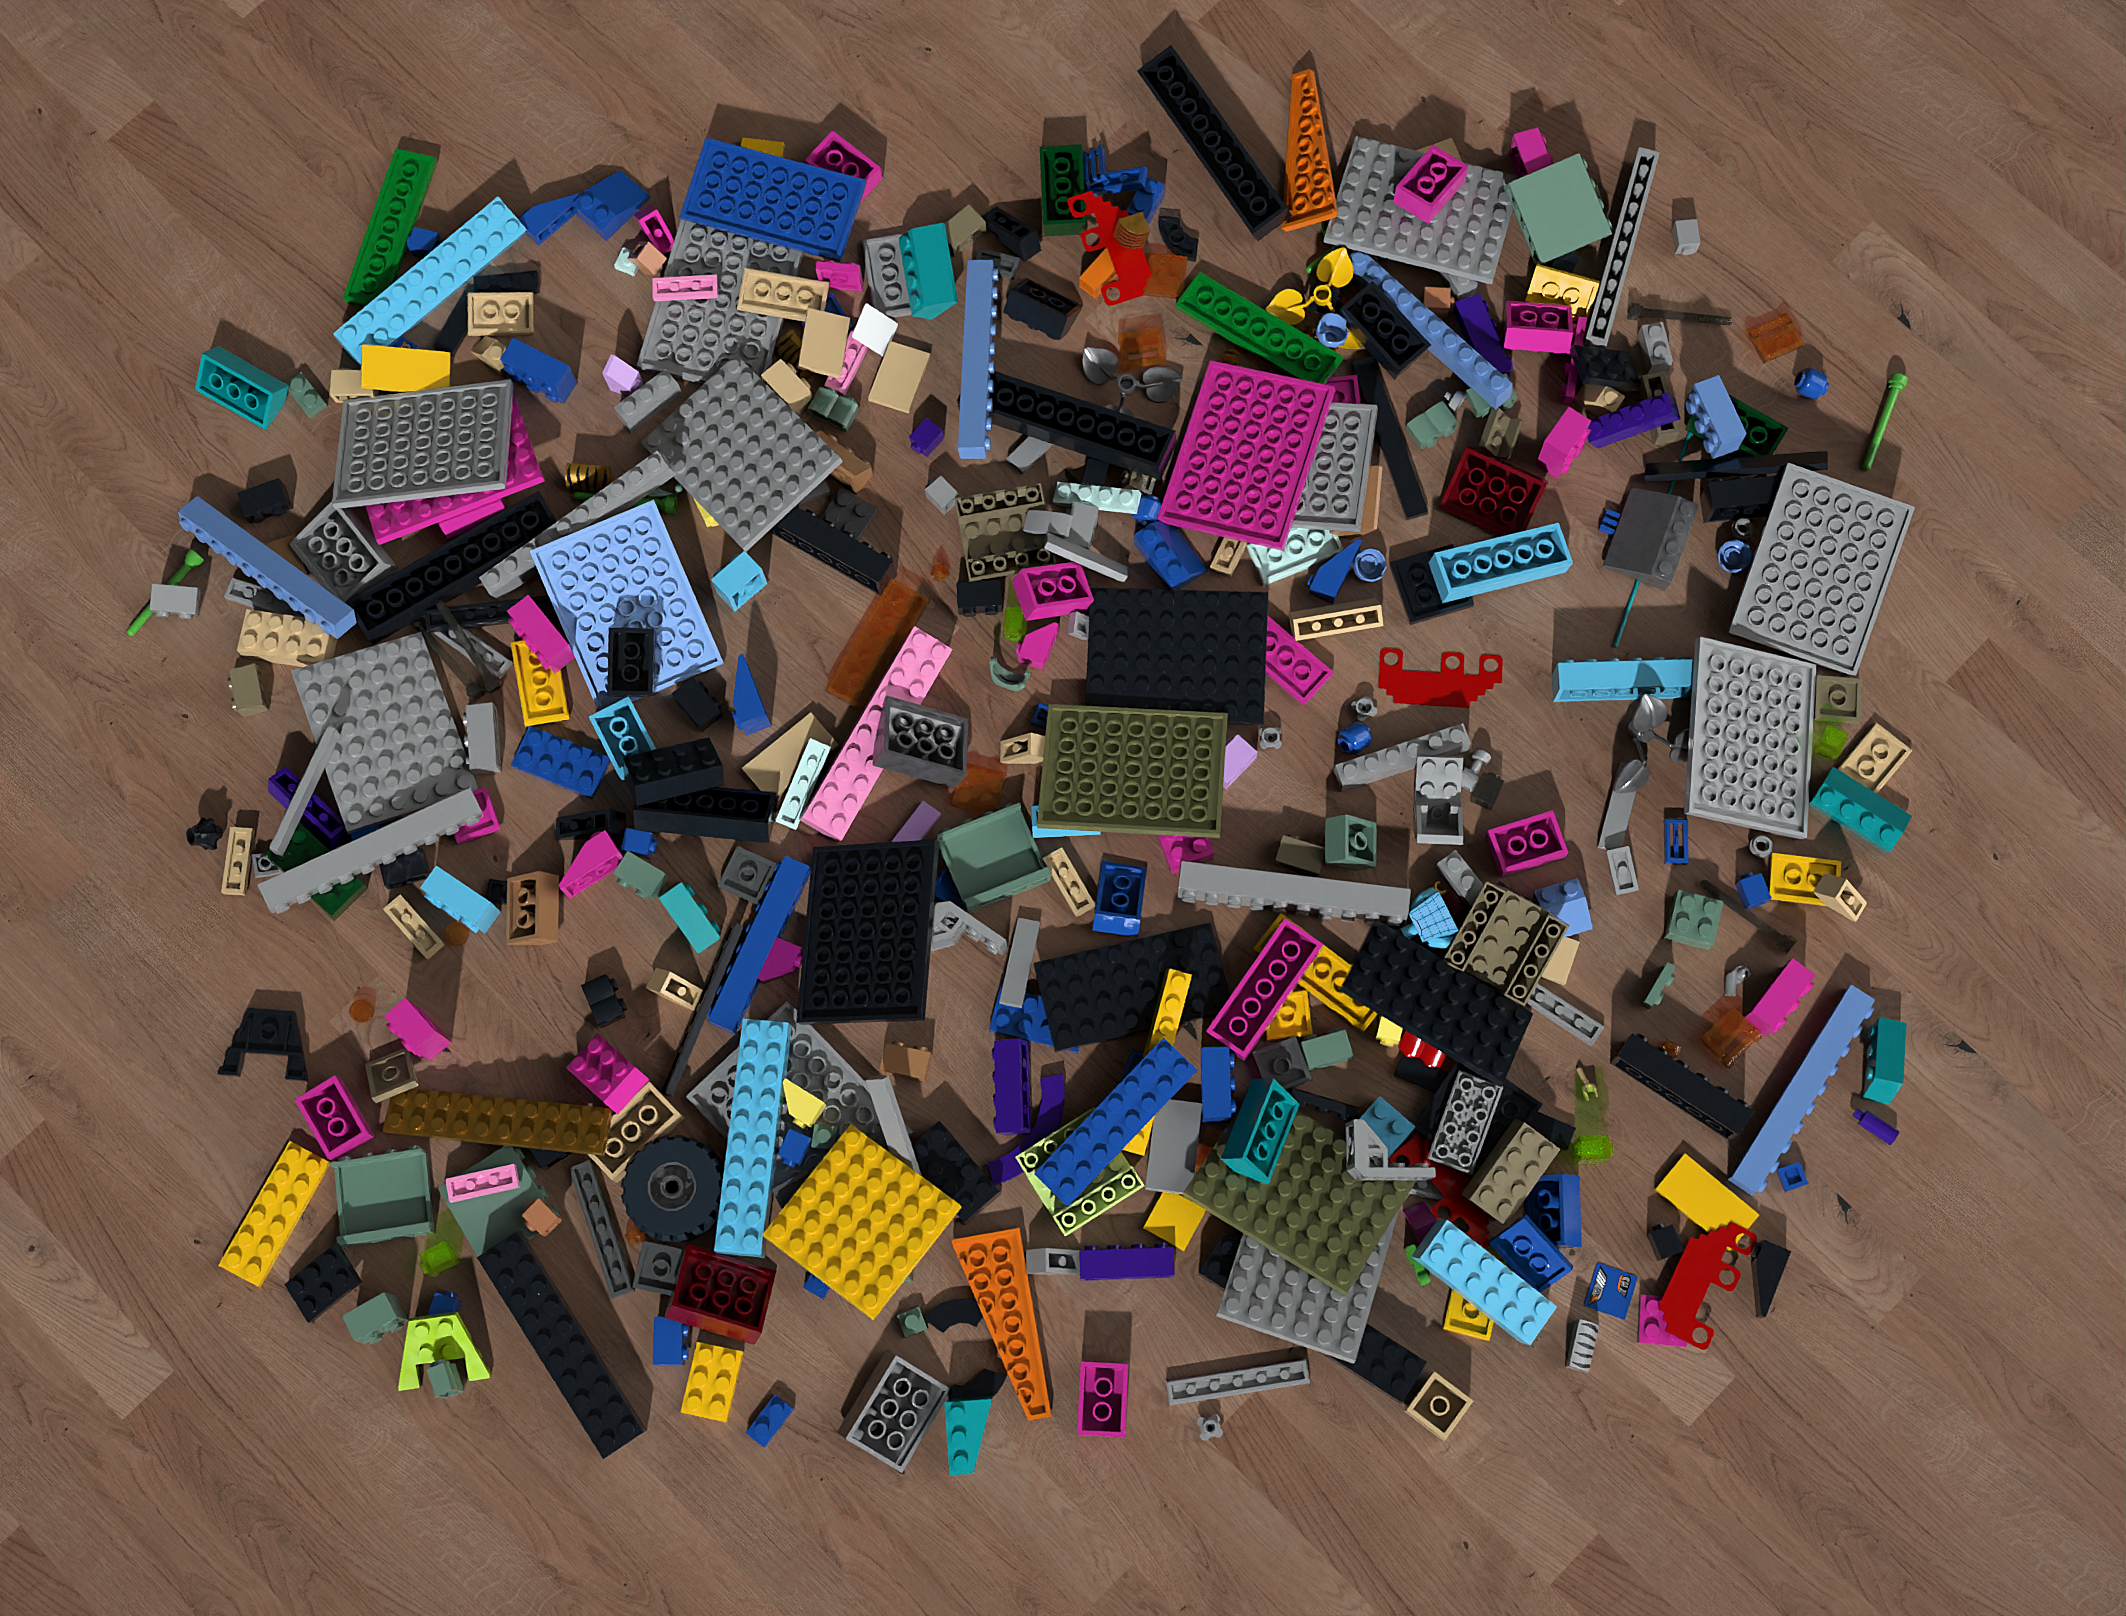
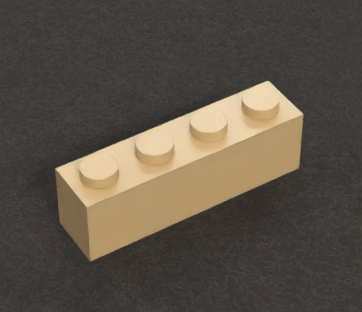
M1377 598L1289 612L1291 634L1296 641L1383 626L1382 608Z

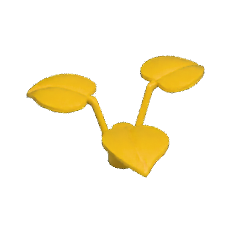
M1346 248L1336 249L1320 261L1317 267V278L1327 284L1316 287L1314 296H1311L1308 301L1303 303V298L1299 292L1293 289H1286L1274 297L1266 307V311L1289 325H1296L1303 321L1305 318L1303 308L1313 301L1320 306L1327 305L1331 313H1336L1330 302L1332 297L1329 287L1331 284L1335 287H1343L1353 277V265ZM1349 331L1345 343L1339 346V348L1359 349L1362 344Z

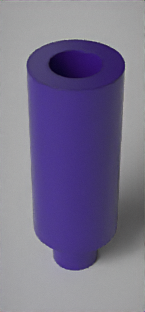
M1857 1108L1852 1115L1859 1120L1858 1125L1889 1145L1899 1135L1900 1131L1868 1110L1862 1112Z

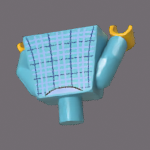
M1438 881L1432 887L1417 895L1410 906L1411 911L1408 913L1413 923L1401 928V931L1409 939L1419 935L1423 944L1446 949L1451 947L1459 931L1442 899L1446 889L1439 891L1437 887L1441 882Z

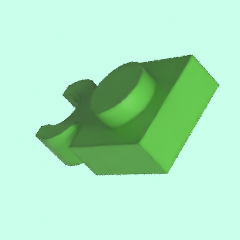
M1415 1244L1406 1247L1404 1252L1420 1286L1430 1283L1431 1280L1424 1266L1411 1257L1417 1249Z

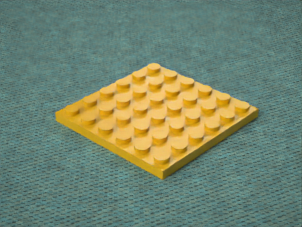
M850 1124L762 1235L857 1309L874 1320L958 1213L961 1205Z

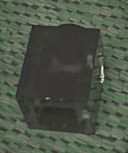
M1483 772L1470 802L1492 810L1504 781L1497 774Z

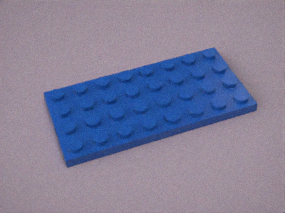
M706 138L679 217L685 221L841 262L867 182L865 179Z

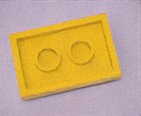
M1536 264L1525 302L1571 305L1573 321L1577 322L1579 316L1587 318L1588 321L1600 281Z
M1772 853L1770 856L1768 890L1772 900L1826 906L1813 891L1824 873L1838 877L1841 876V861Z
M697 1342L681 1413L728 1423L744 1352Z

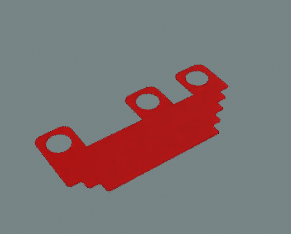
M1093 191L1070 197L1067 203L1073 217L1079 218L1094 213L1098 223V227L1082 231L1080 234L1085 250L1091 252L1107 247L1119 281L1101 287V293L1106 305L1113 306L1144 296L1143 287L1148 285L1147 279L1151 278L1152 274L1142 248L1130 249L1123 247L1113 236L1118 219L1129 216L1128 210L1120 211L1119 206L1112 207L1110 201L1103 202L1102 197H1095ZM1078 199L1084 200L1087 204L1086 210L1081 213L1076 212L1073 208L1074 201ZM1089 233H1095L1099 236V243L1096 246H1090L1086 243V236ZM1115 287L1119 290L1120 297L1117 300L1112 301L1107 298L1106 291L1109 288Z
M1383 648L1380 651L1378 687L1386 689V694L1393 696L1394 703L1469 708L1471 701H1477L1479 695L1486 694V689H1493L1495 683H1502L1503 659L1499 655L1484 654L1480 657L1479 675L1464 674V655L1462 653L1444 652L1441 656V673L1402 670V650ZM1389 652H1393L1398 656V663L1394 666H1389L1384 661L1385 655ZM1450 656H1455L1460 661V666L1455 670H1450L1446 666V659ZM1487 659L1497 661L1498 669L1495 672L1485 670L1484 662Z
M1415 1136L1389 1157L1390 1163H1396V1157L1404 1155L1409 1159L1410 1165H1414V1163H1428V1168H1435L1436 1177L1430 1180L1444 1197L1432 1206L1431 1212L1437 1220L1438 1218L1441 1219L1437 1211L1440 1206L1445 1205L1450 1208L1452 1213L1448 1221L1452 1223L1461 1216L1470 1227L1465 1234L1474 1238L1484 1249L1490 1245V1241L1487 1239V1236L1490 1234V1231L1486 1228L1489 1224L1485 1216L1487 1213L1461 1195L1471 1179L1465 1172L1428 1159L1427 1157L1432 1146L1429 1139L1422 1141L1418 1136Z
M1730 1222L1728 1228L1720 1226L1718 1232L1710 1230L1707 1236L1700 1234L1698 1239L1690 1237L1658 1306V1309L1664 1312L1662 1319L1667 1322L1666 1332L1701 1350L1708 1348L1714 1336V1330L1694 1318L1710 1283L1727 1291L1735 1289L1741 1273L1737 1268L1721 1261L1727 1246L1743 1255L1751 1254L1757 1241L1755 1233ZM1744 1233L1750 1237L1751 1244L1748 1248L1742 1249L1737 1246L1736 1237L1739 1234ZM1728 1269L1733 1272V1283L1725 1285L1720 1281L1719 1274L1722 1270ZM1696 1328L1706 1330L1708 1338L1704 1343H1697L1693 1339L1692 1334Z

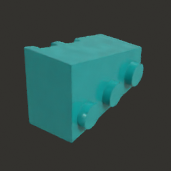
M679 881L661 893L658 898L699 954L720 939L718 933L721 930L714 920L712 922L708 921L705 916L708 911L701 902L696 904L692 898L695 893L689 884L683 885Z
M1879 1017L1876 1023L1870 1026L1868 1038L1871 1040L1867 1051L1868 1059L1862 1099L1889 1105L1903 1085L1907 1023Z
M993 1396L945 1400L949 1475L974 1473Z

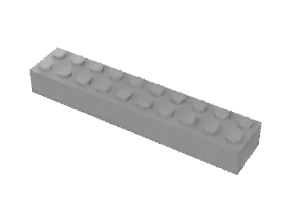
M1185 861L1181 862L1178 898H1182V901L1189 903L1201 900L1205 901L1204 903L1207 905L1225 903L1231 908L1250 906V909L1254 911H1263L1266 908L1273 909L1272 912L1278 914H1285L1286 911L1295 912V915L1302 917L1314 914L1318 915L1320 919L1339 917L1344 922H1354V919L1363 920V923L1371 925L1377 919L1382 923H1386L1391 928H1399L1400 925L1405 924L1409 912L1411 889Z

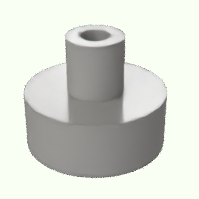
M1459 390L1455 395L1450 392L1445 394L1443 399L1449 402L1447 407L1452 413L1455 414L1466 398V394Z

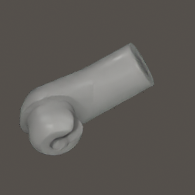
M1738 966L1726 974L1725 996L1736 997L1737 984L1750 976V970L1747 967Z

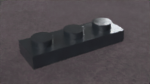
M537 270L473 277L474 293H540Z
M1293 1088L1291 1096L1300 1106L1307 1107V1104L1317 1106L1316 1110L1329 1114L1330 1110L1338 1112V1117L1352 1120V1117L1358 1118L1360 1107Z

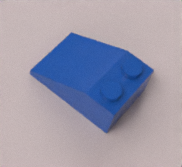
M620 170L588 188L572 203L576 215L607 241L651 196Z
M741 654L738 656L733 697L735 711H732V715L738 729H743L747 736L768 728L771 724L744 655Z
M1102 861L1092 931L1138 937L1147 867Z

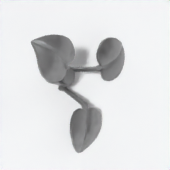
M1086 347L1084 350L1083 369L1088 380L1097 385H1103L1108 378L1112 381H1118V390L1122 394L1119 407L1110 404L1105 406V408L1134 417L1133 412L1129 409H1123L1126 395L1133 393L1135 386L1146 389L1147 397L1150 400L1161 403L1168 401L1175 394L1183 379L1175 371L1163 367L1148 369L1143 374L1145 385L1135 381V378L1130 374L1115 377L1112 375L1118 371L1119 362L1113 352Z
M1642 693L1640 703L1633 715L1632 721L1628 725V731L1635 737L1632 741L1636 744L1641 761L1632 759L1625 764L1614 784L1613 791L1616 793L1635 792L1641 789L1649 779L1650 770L1644 766L1646 759L1640 742H1649L1654 737L1672 748L1669 753V758L1676 763L1687 762L1689 729L1680 732L1676 736L1674 743L1656 734L1653 731L1654 726H1659L1665 721L1667 707L1661 700L1652 695Z

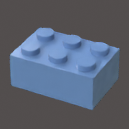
M1718 375L1694 384L1686 400V409L1695 419L1697 432L1702 434L1705 450L1711 454L1713 459L1738 450L1747 433L1720 376Z

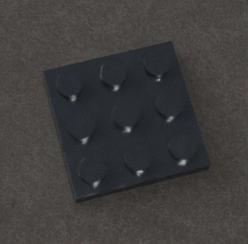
M1453 544L1389 563L1410 625L1474 606L1472 596L1442 603L1431 572L1429 561L1434 553L1454 548Z

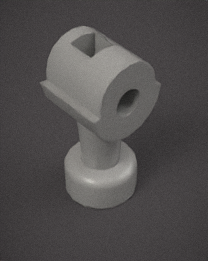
M1475 749L1472 755L1473 763L1469 769L1465 767L1462 772V788L1471 793L1479 780L1478 774L1482 765H1487L1491 759L1490 754L1481 749Z

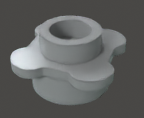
M1364 696L1362 699L1351 704V709L1356 712L1358 721L1363 722L1367 717L1377 714V708L1374 707L1369 696Z
M1263 727L1259 730V735L1261 736L1259 745L1262 749H1267L1268 747L1279 749L1281 747L1280 728Z
M1213 1414L1209 1418L1200 1417L1197 1420V1425L1201 1429L1200 1438L1207 1441L1211 1437L1220 1438L1223 1435V1430L1219 1425L1220 1417L1217 1414Z

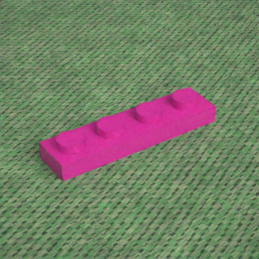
M1579 316L1576 324H1573V342L1570 345V349L1573 345L1583 346L1587 318ZM1569 351V354H1566V356L1570 357L1569 364L1565 363L1563 376L1567 377L1566 384L1562 383L1560 396L1563 397L1562 405L1571 406L1575 395L1578 372Z

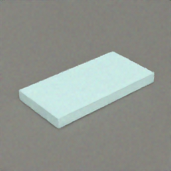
M1306 528L1290 529L1284 551L1251 543L1246 545L1263 586L1329 561L1344 550L1339 537L1329 533V530Z

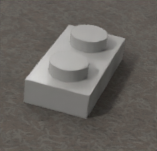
M1629 846L1605 851L1615 895L1639 891Z

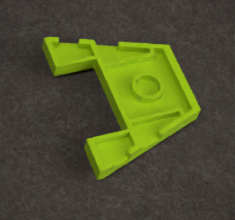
M457 1311L410 1318L399 1379V1391L420 1388L422 1383L418 1364L432 1363L441 1359L446 1361L465 1358L469 1381L491 1377V1370L489 1367H486L479 1349H476L471 1340V1335Z

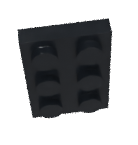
M1573 345L1569 350L1582 384L1637 390L1640 387L1641 382L1628 351Z
M339 1243L329 1247L284 1285L306 1321L311 1323L360 1285L362 1280Z

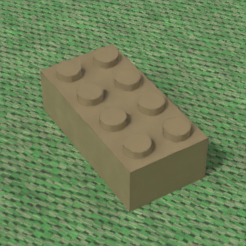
M1515 1118L1461 1195L1493 1219L1506 1226L1560 1149L1525 1122Z

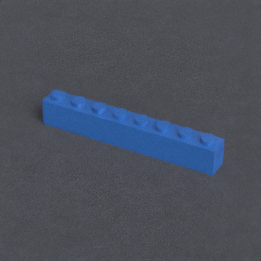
M784 856L782 861H778L774 871L776 873L774 880L768 882L765 889L767 895L763 902H759L755 911L757 916L754 922L751 921L746 929V934L748 935L745 942L739 944L736 951L738 957L735 963L732 962L729 965L726 973L728 978L725 984L722 983L717 991V996L719 997L716 1004L710 1006L707 1014L709 1017L708 1021L712 1025L735 1035L760 984L757 978L776 937L781 939L811 873L810 866L787 856Z

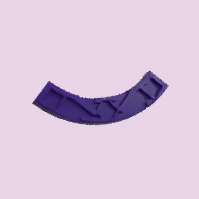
M1062 1073L1040 1079L1041 1107L1031 1134L1006 1156L988 1162L994 1185L1005 1183L1021 1175L1024 1171L1018 1163L1016 1156L1059 1129L1065 1103Z

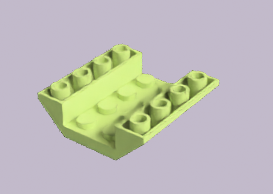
M1095 1107L1016 1156L1030 1183L1065 1237L1144 1187L1143 1182L1121 1151L1068 1207L1034 1175L1043 1163L1095 1110Z

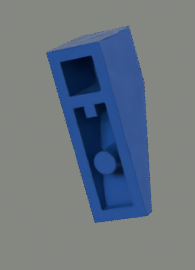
M577 193L533 206L530 210L524 211L518 220L527 229L526 234L539 246L576 214L572 203L581 194Z
M1357 539L1322 565L1317 574L1312 573L1307 584L1310 586L1309 594L1334 604L1351 569L1354 558L1361 548L1362 540Z

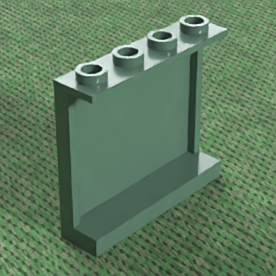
M1580 153L1514 180L1504 186L1535 266L1536 264L1542 265L1612 234L1611 222L1604 215L1602 200L1597 198L1595 183L1592 178H1589L1586 171L1587 163L1583 157L1581 158Z
M1020 802L1017 804L1008 803L1002 806L1001 810L994 813L993 811L985 812L980 816L981 818L973 821L972 819H967L961 822L960 826L953 829L951 827L944 828L936 835V840L939 841L940 853L968 914L1051 881L1052 874L1042 860L1020 810Z
M415 1145L406 1147V1151L397 1152V1149L384 1150L382 1155L374 1156V1153L360 1154V1158L351 1159L350 1156L339 1157L337 1162L330 1163L335 1173L340 1236L336 1238L337 1243L342 1248L435 1234L428 1152Z
M504 1146L458 1175L461 1176L516 1164L520 1188L453 1203L449 1202L446 1183L438 1188L477 1257L516 1231H522L527 1241L540 1234L537 1230L534 1233L529 1230L524 1224L526 1219L522 1216L525 1212L524 1208L532 1200L536 1201L538 1198L543 1200L558 1216H561L554 1204L550 1206L546 1198L549 1194L542 1184L539 1186L534 1179L537 1177V1174L532 1166L525 1164L523 1159L526 1156L520 1147Z

